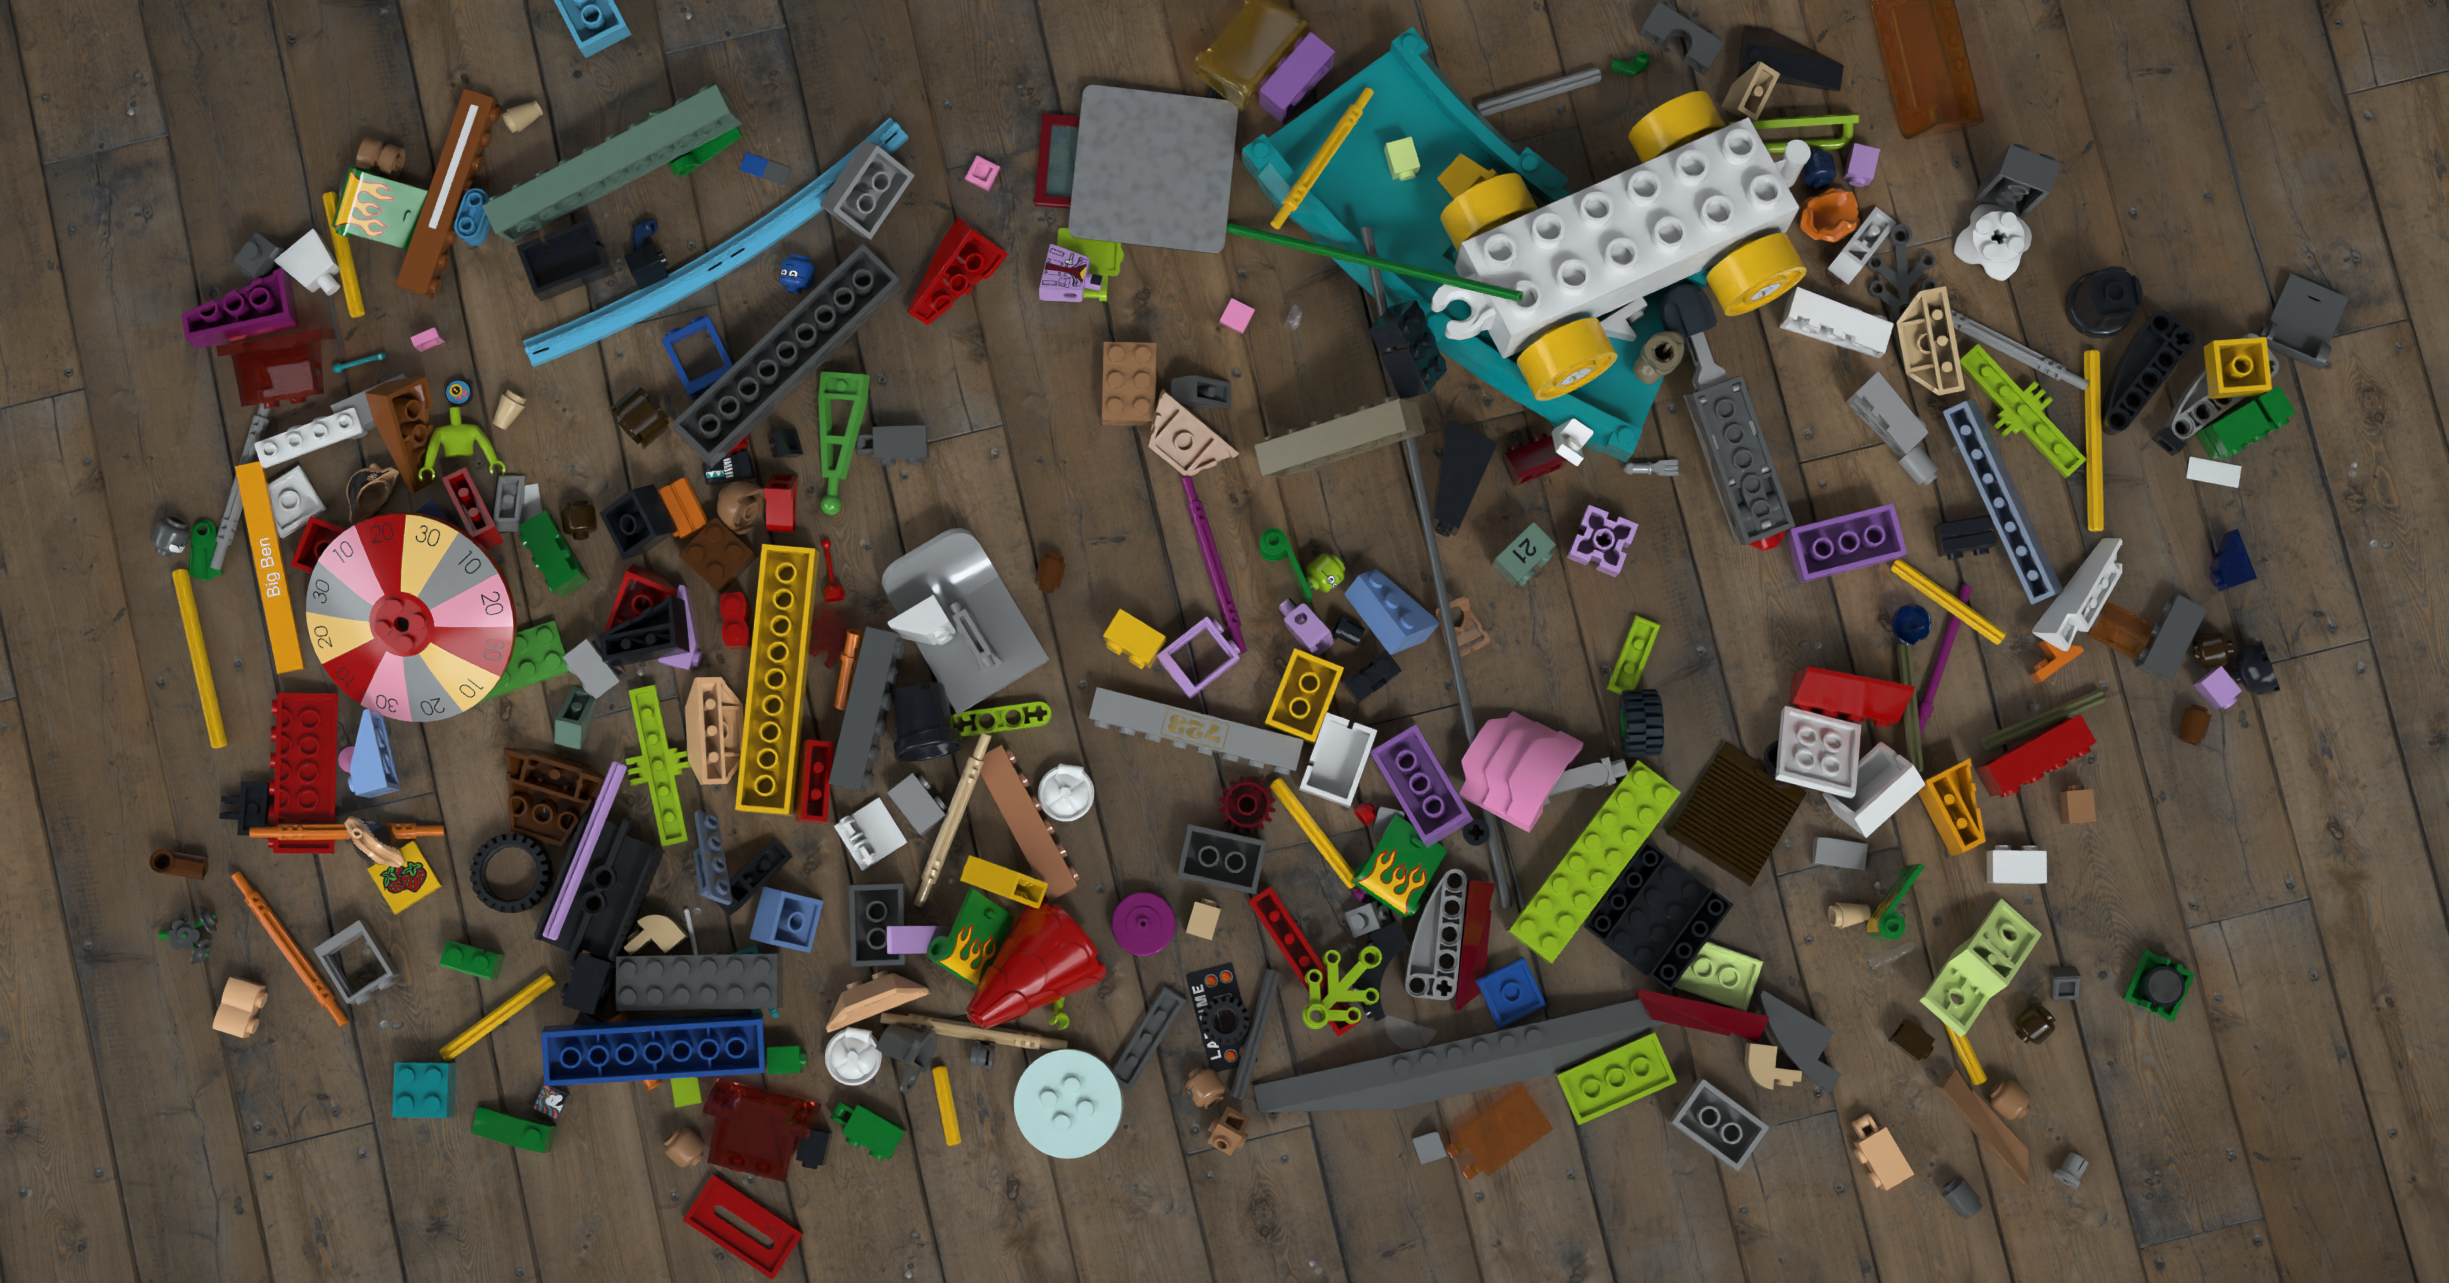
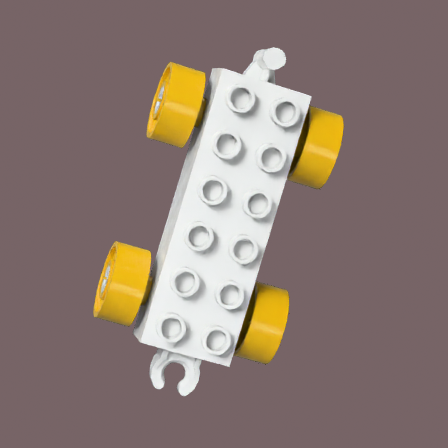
M1695 91L1676 97L1651 111L1630 131L1628 139L1642 164L1540 209H1538L1523 179L1516 173H1508L1490 178L1455 198L1443 210L1440 220L1458 252L1455 269L1459 277L1522 291L1523 299L1521 302H1516L1444 284L1438 288L1433 296L1431 309L1434 312H1440L1451 301L1456 299L1464 300L1471 307V315L1466 320L1449 321L1445 329V336L1447 338L1463 340L1474 337L1481 331L1488 330L1503 359L1526 349L1518 357L1517 365L1536 400H1550L1572 392L1597 378L1611 367L1617 359L1616 351L1599 320L1596 318L1715 264L1717 265L1708 273L1706 280L1727 316L1741 315L1771 302L1790 290L1805 276L1807 269L1786 232L1799 210V206L1789 187L1794 185L1803 166L1810 158L1811 151L1809 146L1802 140H1792L1787 143L1780 161L1773 162L1749 117L1726 126L1707 92Z

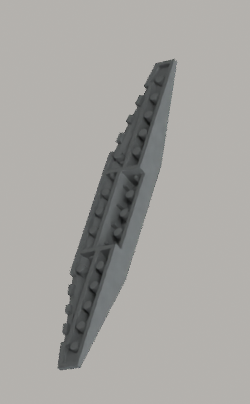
M1672 991L1661 994L1672 996ZM1635 999L1258 1084L1253 1087L1259 1112L1399 1109L1554 1074L1663 1025L1665 1022L1651 1020L1645 1012L1646 1009L1641 1001Z

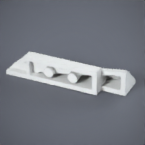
M2103 538L2065 586L2063 592L2058 595L2032 629L2034 635L2062 651H2068L2077 629L2082 632L2089 631L2122 574V563L2117 562V551L2122 545L2121 538Z

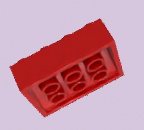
M1807 666L1793 674L1788 705L1811 712V709L1822 711L1821 715L1831 718H1837V714L1848 716V721L1863 723L1864 719L1874 721V726L1889 728L1890 724L1893 725L1899 722L1914 693L1915 686Z

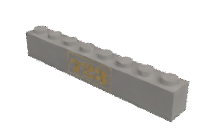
M1099 687L1096 688L1089 715V720L1094 721L1093 726L1103 729H1109L1110 725L1119 727V732L1122 734L1134 736L1135 732L1146 734V740L1160 743L1161 738L1170 740L1171 746L1186 749L1187 745L1197 747L1196 752L1212 756L1213 752L1223 754L1222 759L1232 762H1238L1239 758L1248 760L1249 766L1263 769L1264 765L1275 767L1274 772L1288 776L1290 771L1296 772L1304 741L1303 739Z

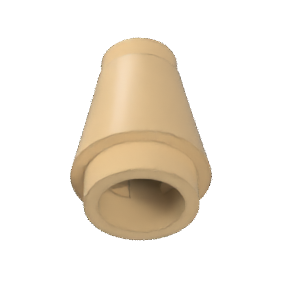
M535 100L506 109L507 112L502 114V118L511 133L516 131L520 133L539 116L543 115V112Z
M507 389L506 393L501 395L492 423L507 430L508 426L526 407L524 405L526 398L513 390Z
M1836 902L1835 905L1829 907L1828 917L1832 927L1842 929L1870 920L1871 912L1867 904Z

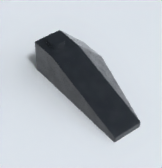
M1744 25L1737 77H1741L1759 61L1780 73L1776 83L1840 92L1844 65L1771 29Z

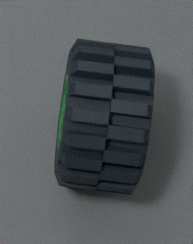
M1657 689L1622 691L1619 699V732L1622 750L1626 757L1659 756L1664 745V715L1661 697Z

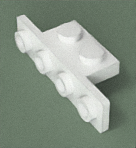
M350 408L331 416L318 417L306 425L293 426L287 432L259 441L254 446L261 466L268 468L363 433V427L357 410Z

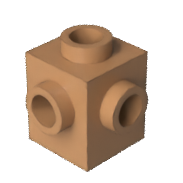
M1227 1106L1221 1118L1215 1116L1208 1129L1212 1134L1207 1143L1231 1156L1236 1147L1241 1149L1248 1137L1245 1130L1251 1119Z

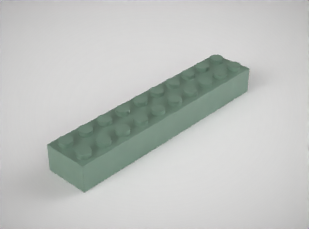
M717 85L704 86L698 91V94L691 98H681L675 102V106L667 110L661 109L651 115L652 118L644 122L638 121L631 124L627 131L608 136L605 142L598 146L593 145L582 150L581 155L560 161L558 167L550 171L543 170L537 173L535 179L527 183L520 182L511 188L512 191L504 195L497 194L491 197L488 203L482 207L495 234L510 243H514L665 165L669 161L742 125L730 97Z

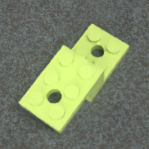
M2001 898L1994 904L1974 935L1953 951L1919 1001L1958 1036H1963L1967 1033L1988 1000L2008 986L2042 934ZM2003 930L2007 931L2010 934L2011 940L2005 937ZM1951 994L1957 997L1958 1004L1952 1001Z

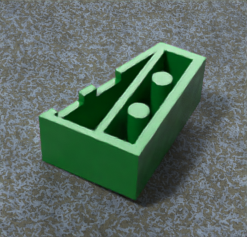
M544 510L518 526L521 532L518 535L520 541L526 549L529 548L534 556L532 561L537 569L542 571L546 578L545 583L553 594L557 593L564 597L590 581L549 512Z

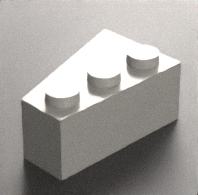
M1879 371L1845 402L1900 458L1904 457L1929 433L1926 429V424L1913 414Z

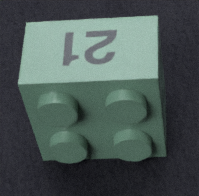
M1533 522L1494 560L1491 566L1513 588L1518 583L1523 586L1536 573L1533 570L1536 565L1542 568L1555 554L1552 549L1556 544Z

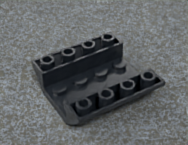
M1646 840L1583 927L1603 945L1642 974L1671 991L1734 904L1714 889H1708L1667 858L1668 855Z

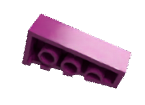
M281 267L273 271L274 274L263 279L260 277L253 280L250 285L238 291L234 289L226 293L227 296L219 300H211L181 314L185 339L195 349L299 327L291 278Z

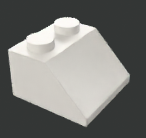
M934 595L887 622L893 632L897 633L901 638L933 646L947 643L953 638L952 635L956 633L955 628Z

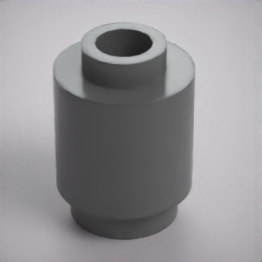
M1952 1178L1943 1186L1945 1191L1942 1196L1959 1216L1963 1215L1966 1219H1969L1982 1208L1983 1205L1980 1203V1197L1963 1178L1958 1180Z

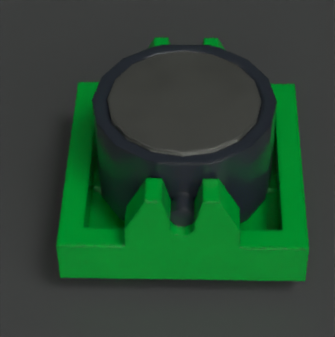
M2143 950L2121 999L2168 1022H2174L2195 973L2184 969L2180 964L2171 962L2168 958L2159 957L2147 950Z

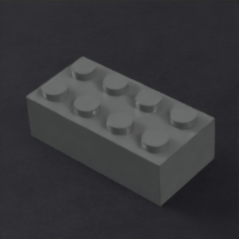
M2010 144L1984 172L1974 200L1984 204L1997 205L2007 212H2012L2016 216L2024 218L2051 192L2061 163L2054 161V157L2048 154L2038 155L2030 152L2029 148L2024 145Z

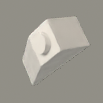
M1875 207L1828 267V270L1849 285L1897 222Z

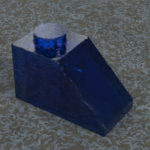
M2238 529L2224 535L2210 565V579L2219 592L2257 579Z

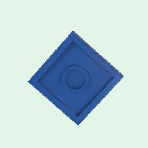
M1520 957L1475 980L1497 1029H1501L1547 1006L1524 957Z

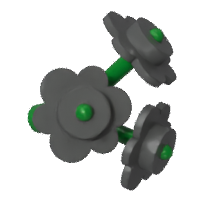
M202 905L197 907L199 921L195 923L188 921L185 923L182 920H176L172 924V930H160L158 934L160 940H170L171 947L175 950H180L183 947L185 949H194L189 961L192 965L206 960L212 951L210 945L212 943L211 938H203L198 945L194 943L200 938V933L196 928L204 925L209 933L217 932L216 925L218 919L216 914L211 909Z

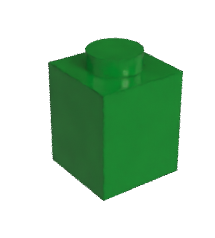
M803 1045L767 1047V1075L803 1073V1067L808 1065L807 1051H803Z

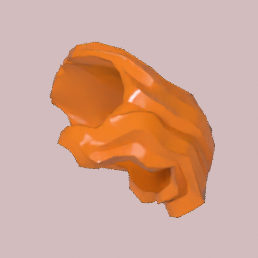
M1831 188L1815 197L1805 199L1801 203L1800 212L1797 215V222L1801 230L1814 240L1820 239L1833 243L1843 240L1849 234L1856 231L1860 225V219L1857 217L1858 205L1853 192L1844 191L1841 188Z

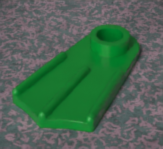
M208 519L198 520L192 527L189 576L205 582L223 575L222 567L221 571L210 568L218 543L215 542L218 533L216 525ZM206 526L207 533L205 535H201L200 529Z

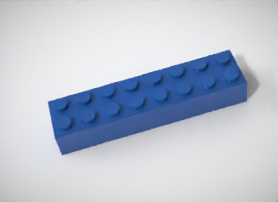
M764 1013L544 1026L541 1032L544 1086L765 1073Z

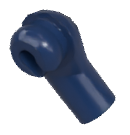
M645 219L633 229V252L645 247L646 241L656 233L658 223L655 219Z

